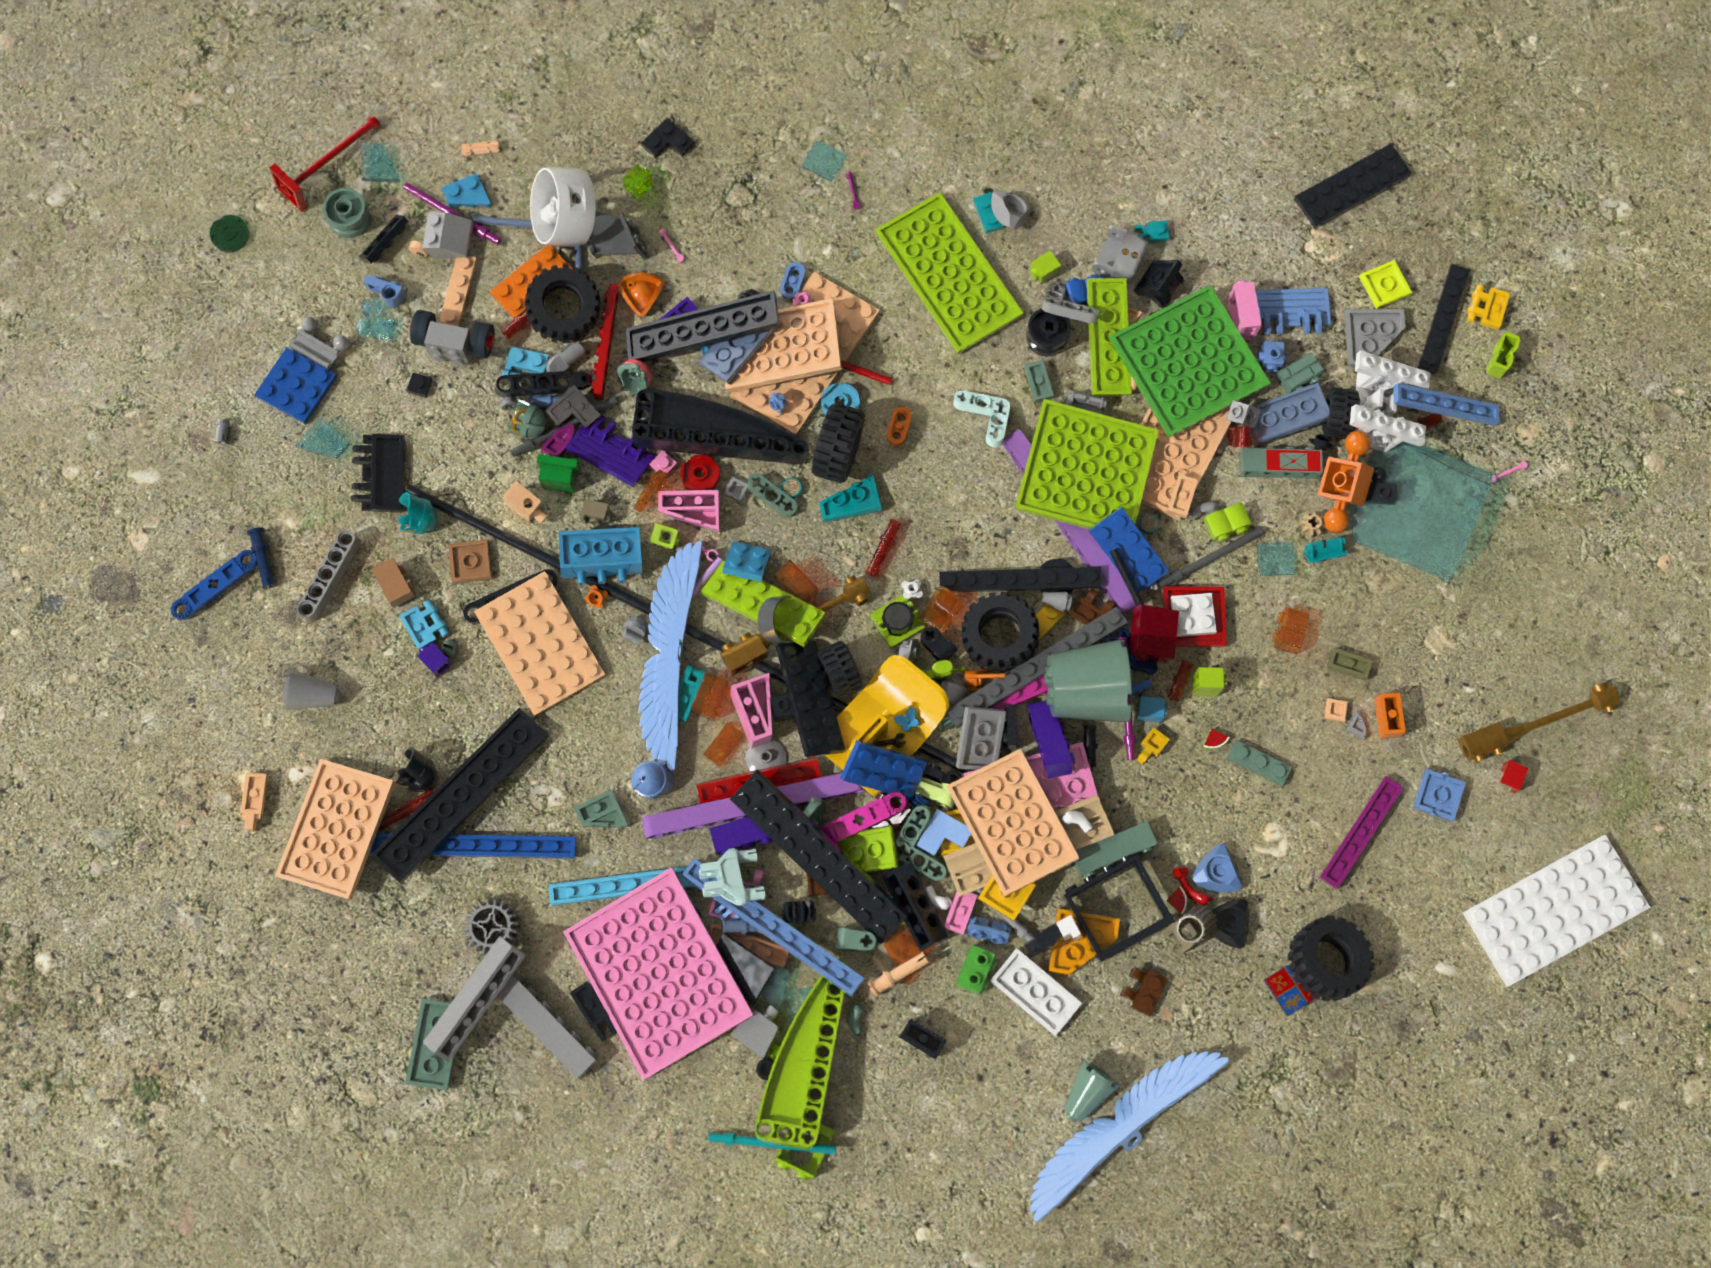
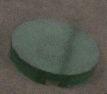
M225 215L213 222L209 236L213 245L218 250L225 253H233L246 245L249 240V229L240 217Z

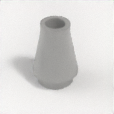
M1043 592L1041 603L1062 612L1064 610L1069 611L1072 595H1069L1067 592Z

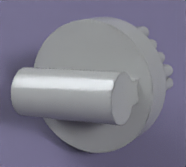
M638 616L629 617L624 624L622 637L639 645L646 633L645 620Z

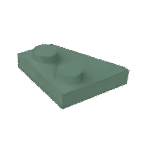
M612 790L574 807L583 827H628V823Z

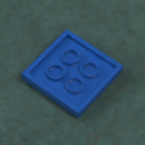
M286 347L254 395L261 401L306 425L336 380L337 375Z

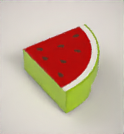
M1211 729L1202 748L1207 750L1220 748L1228 742L1230 737Z
M1181 886L1165 901L1180 915L1185 912L1187 907V896Z

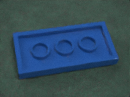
M1122 506L1089 529L1091 535L1116 568L1117 566L1109 551L1117 548L1139 593L1169 572L1167 566Z
M856 740L840 778L849 783L889 794L901 792L907 799L912 800L928 762L921 758Z

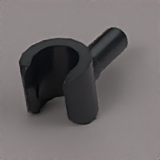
M898 733L894 739L878 741L877 746L894 745L897 748H901L906 742H900L898 738H903L905 734Z

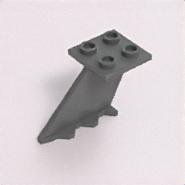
M595 211L594 226L587 243L590 253L596 259L600 258L599 255L639 254L644 260L647 259L645 251H647L646 245L643 240L640 241L638 237L640 231L637 225L633 224L630 217L626 218L621 212L619 213V219Z

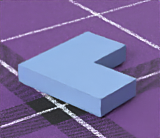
M937 809L916 846L935 856L944 838L963 848L971 833L966 825Z

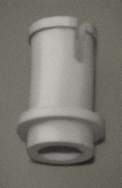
M217 419V422L214 423L216 426L214 443L217 444L218 442L219 445H226L228 428L231 425L229 420Z

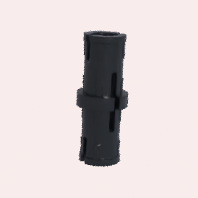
M1084 725L1083 745L1088 763L1089 759H1091V768L1096 767V749H1098L1096 726L1091 725V733H1089V725Z

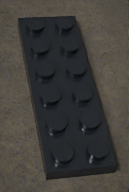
M1390 143L1297 194L1294 200L1313 228L1316 229L1409 178L1412 172Z
M808 641L805 647L795 642L778 643L776 651L805 757L843 753L846 749L823 666L819 660L816 641Z

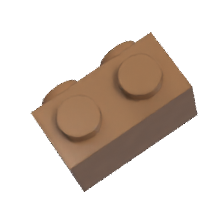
M391 558L371 569L393 608L415 597L412 592L415 587L410 579H405L403 574L406 571L401 562L397 563L394 558Z

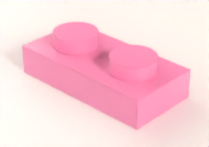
M956 892L944 928L963 935L978 895L968 893L959 897L958 892Z

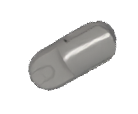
M575 342L565 345L546 362V371H566L584 355L583 346Z

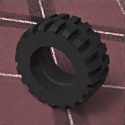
M564 264L563 268H558L557 265L551 266L550 270L545 268L541 270L539 276L535 275L532 278V283H529L527 287V294L525 295L527 319L532 324V328L536 333L539 331L541 337L547 339V337L551 338V342L557 343V340L563 341V344L569 343V340L576 342L580 340L581 336H587L589 330L595 327L599 317L601 302L599 290L596 289L594 280L590 281L589 275L586 272L580 273V269L575 266L573 269H569V265ZM556 289L570 290L580 298L581 310L571 319H556L546 312L544 307L545 297Z
M838 403L831 404L823 421L812 461V473L816 477L837 483L846 482L855 460L863 431L865 415L862 410Z
M995 592L989 593L988 598L985 599L982 596L978 598L979 602L977 604L973 602L969 606L970 611L965 612L963 616L964 622L961 625L962 639L966 653L969 654V658L973 662H977L978 667L982 669L987 667L988 671L993 673L995 670H1000V673H1006V669L1012 670L1026 662L1028 658L1034 656L1035 649L1038 648L1039 623L1035 616V611L1032 607H1028L1027 601L1024 599L1020 601L1019 596L1015 594L1009 597L1007 592H1001V595L995 596ZM1000 617L1013 620L1019 626L1020 634L1012 645L1004 648H995L983 641L981 631L987 622Z
M1334 916L1320 917L1296 933L1294 940L1291 941L1289 949L1292 951L1288 953V960L1291 961L1289 965L1290 972L1294 971L1295 976L1293 978L1296 983L1300 982L1302 984V990L1305 992L1310 991V995L1316 999L1321 996L1322 1001H1339L1349 997L1366 985L1365 983L1372 976L1370 972L1374 970L1375 964L1371 960L1375 957L1374 951H1370L1369 948L1372 946L1370 941H1366L1364 938L1365 933L1362 930L1356 929V924L1353 922L1346 923V919L1342 917L1336 920ZM1318 942H1328L1341 952L1345 961L1343 976L1333 975L1322 967L1317 957Z

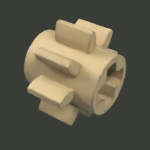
M1315 512L1310 516L1304 514V520L1299 523L1300 526H1303L1301 533L1308 534L1309 538L1313 534L1319 536L1321 534L1320 529L1325 527L1322 523L1323 516L1319 517Z

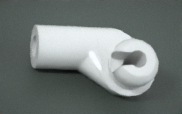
M1067 811L1062 816V821L1065 825H1070L1071 823L1079 824L1085 833L1093 828L1082 812Z
M933 886L924 888L934 908L947 910L951 907L952 901L949 897L937 896Z

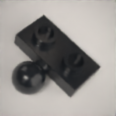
M1381 466L1374 467L1373 482H1370L1365 503L1395 505L1398 486L1392 483H1381L1386 478V470Z

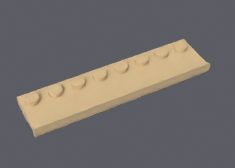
M1098 795L1054 811L1075 850L1114 835ZM1067 811L1082 812L1093 828L1085 833L1079 824L1071 823L1070 825H1065L1062 821V816ZM976 843L943 856L959 897L985 887L992 876Z

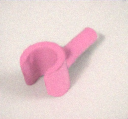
M702 546L701 552L706 555V560L710 563L714 562L708 555L713 553L718 557V552L714 549L708 550Z

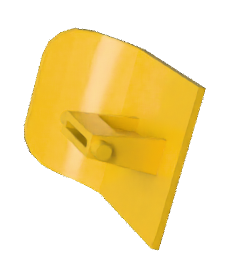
M899 655L890 656L880 666L865 688L837 716L846 750L843 753L825 756L843 771L856 740L877 746L878 741L894 739L898 733L905 734L903 738H898V741L906 742L903 747L897 748L894 745L879 747L912 756L929 738L946 715L949 708V699L946 692L905 657ZM913 707L917 711L916 719L919 720L920 725L918 727H911L909 732L903 731V726L895 723L894 718L897 715H906L907 710ZM861 786L873 797L879 792L878 790Z

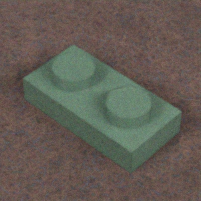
M1044 361L1025 364L1024 370L1034 403L1041 402L1044 399H1053L1054 394Z

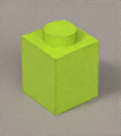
M1050 250L1031 262L1029 273L1041 285L1060 273L1061 264Z

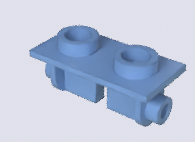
M978 916L970 917L966 935H970L975 939L989 940L994 944H1007L1011 927L1007 926L1006 923L993 921L992 926L989 927V919Z

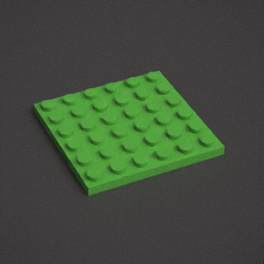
M1211 285L1109 337L1110 342L1168 438L1231 406L1232 401L1239 402L1270 385V381Z

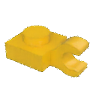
M1153 727L1140 745L1145 749L1136 760L1143 765L1151 753L1157 757L1170 739Z

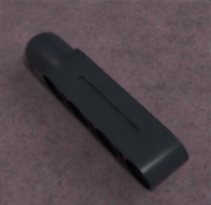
M566 371L503 375L497 379L494 390L500 397L560 394L567 392L573 385H576L580 390L589 387L592 384V376L587 372L568 373ZM565 379L568 385L562 386L558 380ZM545 380L547 381L549 386L542 387L540 386L539 381ZM502 382L506 383L509 389L503 390L499 387V384ZM519 382H527L529 388H521Z

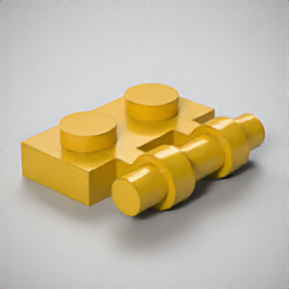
M1477 285L1476 290L1473 291L1471 296L1473 299L1471 306L1467 310V321L1473 323L1478 316L1481 317L1479 325L1499 330L1510 293L1492 287L1489 293L1483 292L1484 286ZM1480 301L1486 302L1484 309L1479 308Z

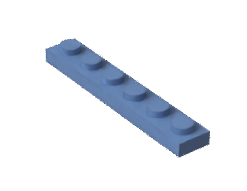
M1401 383L1393 386L1395 405L1492 426L1500 423L1499 405Z

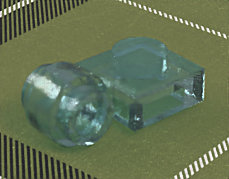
M360 318L356 322L358 336L368 337L369 334L373 333L374 339H394V319L374 318V324H371L369 319Z

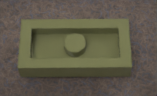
M1333 648L1327 668L1366 681L1373 660Z

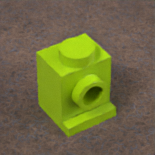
M656 522L650 542L673 549L674 545L678 546L681 534H678L679 529ZM664 532H668L670 534L669 539L663 538L662 535Z

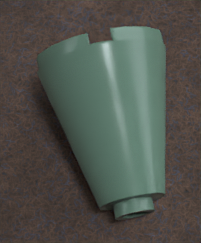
M1083 1060L1064 1107V1110L1067 1112L1065 1116L1075 1123L1077 1120L1082 1122L1117 1089L1119 1083L1116 1080L1112 1083L1108 1080L1110 1075L1094 1064H1087V1061Z

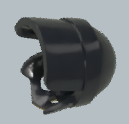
M410 747L404 753L409 762L406 768L398 770L399 778L396 784L414 792L430 791L437 780V770L433 760L424 756L414 747Z

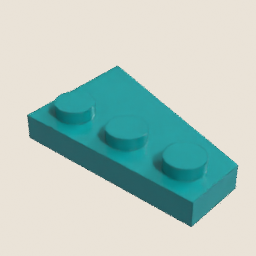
M873 473L858 483L857 481L851 484V487L842 492L839 491L820 501L819 507L823 523L882 511Z

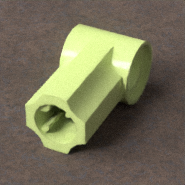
M921 777L915 794L933 800L942 807L953 809L954 801L947 789L949 784H940Z

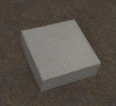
M732 476L724 491V495L742 503L748 492L747 483Z

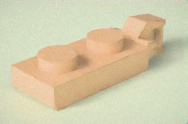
M246 773L240 813L242 814V819H245L244 829L247 831H256L258 820H262L268 774Z

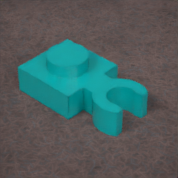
M1167 220L1152 221L1147 223V227L1136 225L1134 228V232L1140 231L1142 235L1136 236L1143 239L1149 238V243L1169 240Z

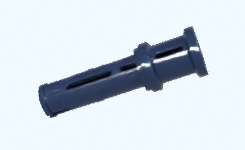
M257 527L247 531V535L250 536L252 543L251 551L256 555L263 585L262 588L268 589L267 586L273 588L276 585L267 553L269 544L265 541V528Z

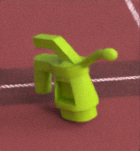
M942 660L934 663L932 670L921 671L932 680H941L949 677L952 673L965 672L967 668L954 669L950 661Z

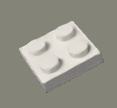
M1212 593L1171 596L1172 610L1179 611L1177 637L1216 634Z

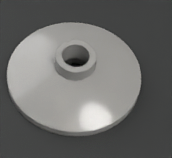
M773 739L766 744L754 748L749 747L746 753V764L750 772L757 769L761 770L784 765L787 760L785 749L779 742ZM764 754H769L770 758L768 760H763L762 756Z

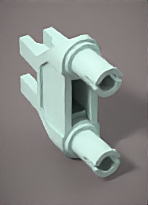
M730 848L718 861L701 864V869H699L700 879L717 878L716 881L704 882L703 896H721L735 905H745L747 901L765 900L764 886L754 888L743 887L739 863L757 862L756 849L738 851L735 848Z

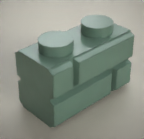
M1309 353L1278 371L1275 378L1279 385L1282 386L1284 392L1288 394L1302 389L1308 384L1318 383L1321 380L1324 369L1317 362L1315 356Z

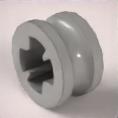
M500 397L501 409H514L517 406L516 397Z

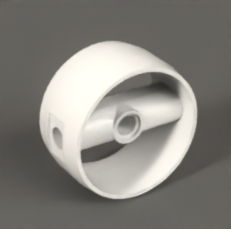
M572 167L542 168L534 179L530 199L531 223L537 240L541 244L549 246L575 247L584 245L591 236L596 211L595 192L590 176L586 171Z

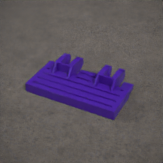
M603 415L587 428L582 425L566 445V450L634 488L649 468V464L655 456L647 452L642 458L647 449H634L632 437L627 441L614 433L608 439L616 427V422L611 421L604 431L600 430L606 420V417Z

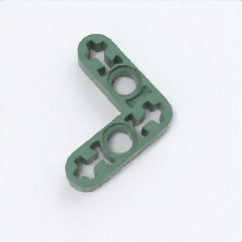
M919 804L912 810L895 841L897 858L905 864L911 863L917 871L933 880L939 881L946 876L948 871L947 865L916 846L919 837L931 818L930 808L927 805ZM924 810V815L927 817H923L918 824L915 823L919 816L916 811ZM912 826L916 828L917 836L909 837L906 833L907 827ZM901 845H904V850L908 853H910L912 850L915 851L911 855L910 860L907 859L909 854H907L906 852H903L902 854L898 853L899 848H897V846L900 847ZM916 855L924 856L925 864L917 865L914 857ZM931 860V866L934 868L940 866V871L943 872V874L939 873L938 875L934 874L935 870L933 868L929 867L928 870H926L925 867L929 864V861Z

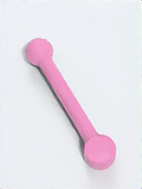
M661 229L659 232L660 235L665 238V240L677 256V262L682 263L684 261V256L682 254H679V252L667 236V231L665 229Z
M1522 461L1514 468L1498 475H1492L1490 481L1497 482L1499 478L1519 469L1524 470L1527 468V463Z

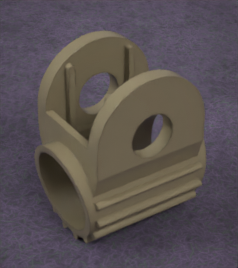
M1195 906L1161 931L1165 936L1173 932L1182 945L1175 950L1178 956L1214 932L1218 920H1216V914H1213V910H1209L1207 906ZM1193 918L1200 923L1202 930L1195 925ZM1182 924L1185 925L1193 936L1192 939H1188L1183 935L1181 931Z

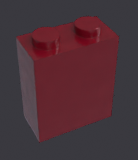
M1143 604L1135 606L1133 609L1129 655L1136 656L1137 660L1155 659V663L1166 664L1167 661L1175 659L1179 611Z

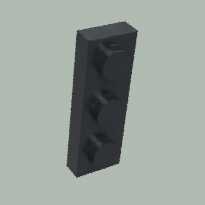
M396 214L359 257L364 262L370 264L378 261L383 250L393 244V239L406 229V224L409 221L404 216Z

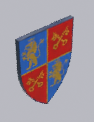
M1289 965L1263 980L1287 1017L1314 999L1310 995V991L1305 992L1301 989L1302 984L1300 982L1296 983L1293 978L1295 976L1294 971L1290 972Z

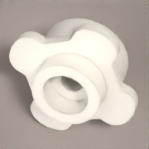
M919 580L902 582L901 586L904 589L903 597L905 599L914 600L923 596Z

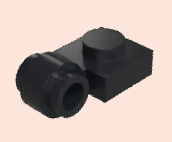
M935 764L927 765L922 775L939 783L947 784L953 783L949 780L950 777H955L956 781L961 779V775L957 771H949L945 774L944 771H941L942 768Z

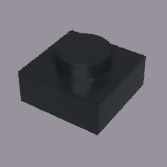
M412 373L406 391L410 394L427 398L433 380L431 377Z

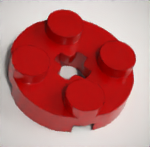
M694 455L690 457V460L682 464L680 479L685 490L715 489L720 479L719 466L716 465L712 458L706 455ZM699 471H702V473L705 474L700 478L695 476V474H698Z

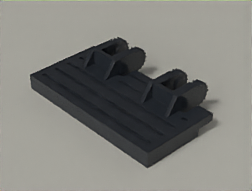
M363 434V444H372V446L354 445L352 451L371 454V457L352 458V463L362 465V481L371 483H352V489L356 491H371V495L355 494L351 496V500L362 503L361 511L402 513L403 505L399 502V499L403 494L404 435Z

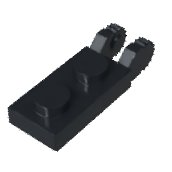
M588 981L570 992L571 997L586 1021L595 1030L602 1042L606 1040L604 1032L598 1026L602 1022H606L611 1033H617L612 1021L609 1019L608 1013Z

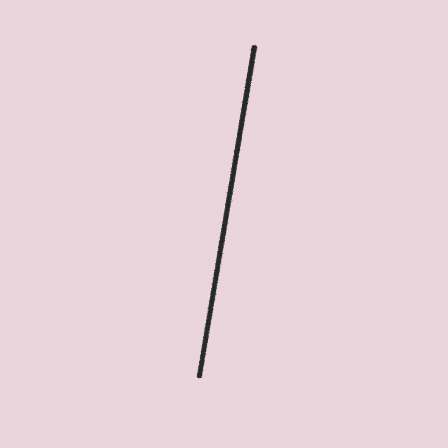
M410 484L407 486L405 493L408 492L419 498L429 500L434 508L560 570V559ZM594 576L586 577L587 585H596L598 589L606 590L609 596L647 615L652 613L650 604L608 583L599 584L598 578ZM689 624L686 625L685 634L723 652L722 647L727 643ZM763 661L751 666L765 674L769 673V676L785 684L781 670ZM831 696L834 709L842 712L849 705ZM925 742L918 749V751L962 773L974 771L973 769H958L956 767L957 758Z

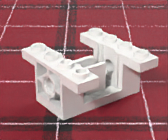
M1359 351L1356 354L1355 371L1357 372L1356 390L1360 396V405L1355 404L1351 407L1350 425L1356 427L1355 431L1359 430L1368 434L1371 440L1370 448L1387 452L1402 441L1417 446L1424 445L1425 425L1406 420L1404 417L1393 418V414L1397 409V405L1394 404L1393 386L1401 383L1429 390L1430 372Z

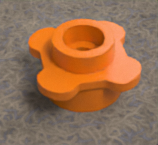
M592 585L585 600L592 606L602 608L605 598L608 597V592L598 589L596 585Z

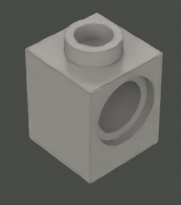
M1232 401L1226 420L1255 429L1261 410L1248 404Z

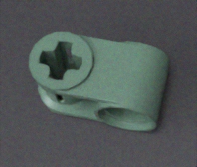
M838 928L836 950L869 953L874 951L877 946V940L871 932ZM866 937H869L870 941L873 942L868 947L861 943L866 940Z

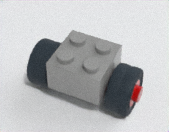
M417 310L410 324L411 343L427 347L431 357L440 362L447 360L460 366L463 364L470 365L472 356L487 359L495 344L494 326L489 323L475 322L470 333L468 328L436 322V316L433 312Z

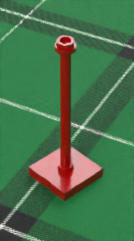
M374 115L367 117V123L294 179L290 178L274 163L269 169L276 188L300 212L304 211L307 206L302 190L298 185L372 128L374 130L378 129L380 122Z

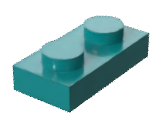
M991 192L973 198V203L985 234L1004 229V225L996 219L993 213Z

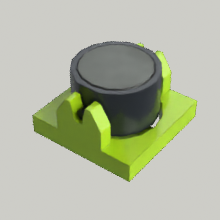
M903 595L870 613L871 619L890 649L925 629L919 618L918 611L914 608V604L905 599Z

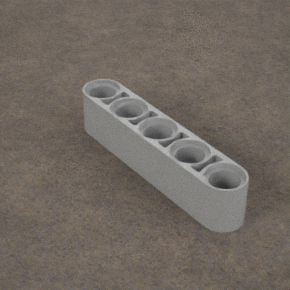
M343 530L337 535L302 597L297 611L305 621L315 622L319 619L359 547V540L353 532ZM352 538L350 544L344 545L346 539ZM342 555V559L339 562H334L337 556ZM333 573L330 579L325 580L326 574ZM323 590L321 596L315 597L317 591ZM312 607L313 611L311 614L305 615V611Z

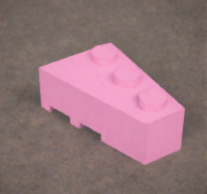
M719 490L658 491V511L661 515L720 533Z
M769 673L732 685L730 688V696L751 748L770 742L772 737Z

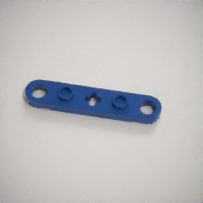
M244 550L234 558H231L172 603L170 607L171 614L178 620L190 618L255 569L258 565L255 553L250 550ZM246 556H252L253 560L249 565H243V559ZM215 581L218 588H213L211 582ZM181 605H186L185 614H177V608Z

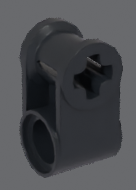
M926 627L922 631L920 642L937 661L949 660L958 651L956 646L936 628ZM932 634L934 636L933 640L930 639L927 641L926 636H930Z

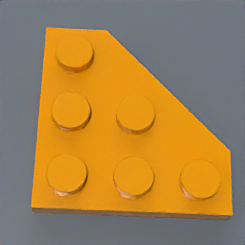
M1057 909L1055 923L1071 915L1081 933L1082 939L1074 942L1071 937L1060 943L1055 950H1052L1048 972L1070 975L1095 956L1070 910ZM1080 912L1101 951L1117 940L1119 918Z

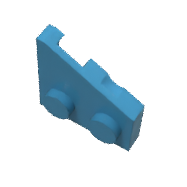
M477 173L441 187L450 207H492Z

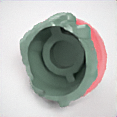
M629 359L617 368L618 376L622 381L624 389L629 390L631 395L637 397V393L640 390L649 389L653 383L651 369L642 361Z

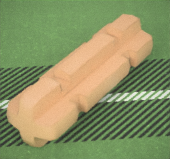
M497 140L490 141V143L487 141L472 143V145L470 143L462 145V153L465 156L472 155L471 153L476 155L489 153V151H492V153L500 151V145Z

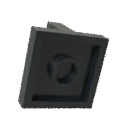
M1153 260L1135 287L1134 292L1137 295H1148L1159 308H1165L1184 278L1179 273L1183 264L1179 260Z

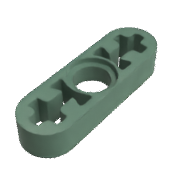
M752 474L749 477L747 488L751 493L783 517L788 518L795 514L797 503L793 498L760 474ZM759 480V481H760L759 485H760L761 487H759V486L753 487V486H752V485H753V481L755 482V481ZM766 485L767 488L764 490V493H760L762 491V488L764 489ZM767 492H776L777 499L769 500L766 495ZM781 497H782V498H783L782 503H780L779 506L776 505V504L780 501V499H781ZM791 504V510L785 511L784 505Z

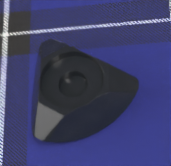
M1238 899L1213 908L1212 912L1216 914L1215 918L1218 921L1216 922L1217 927L1214 928V932L1211 934L1230 947L1244 948L1249 928L1248 901Z

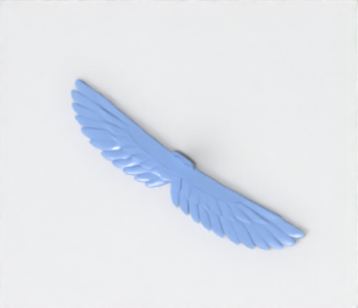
M701 541L696 542L693 548L692 543L686 544L683 551L680 548L675 558L671 556L668 568L666 565L663 567L662 578L658 577L657 581L658 592L656 590L653 592L654 602H651L652 613L649 614L652 625H648L650 632L648 639L660 653L652 656L644 665L646 669L642 675L644 680L640 685L642 691L639 695V701H641L639 713H642L639 726L643 727L642 739L646 740L647 750H651L653 759L656 761L658 758V762L664 767L667 763L671 771H674L676 767L678 747L679 680L683 641L700 567Z
M1208 1051L1202 1052L1197 1055V1052H1194L1186 1058L1184 1055H1181L1173 1062L1169 1060L1165 1063L1160 1071L1156 1068L1149 1076L1145 1075L1139 1084L1135 1083L1131 1092L1127 1091L1123 1095L1122 1100L1119 1098L1116 1102L1115 1120L1108 1118L1093 1120L1092 1124L1084 1127L1085 1131L1075 1133V1138L1066 1141L1065 1146L1055 1152L1058 1156L1050 1159L1045 1164L1047 1167L1039 1173L1038 1177L1040 1180L1034 1185L1033 1189L1036 1191L1030 1199L1033 1202L1031 1213H1035L1034 1220L1040 1222L1056 1206H1059L1121 1144L1126 1152L1132 1150L1143 1139L1139 1132L1140 1128L1182 1099L1183 1096L1211 1079L1212 1075L1229 1063V1059L1227 1057L1220 1058L1221 1054L1216 1052L1209 1055ZM1133 1137H1137L1133 1144L1128 1145V1142Z

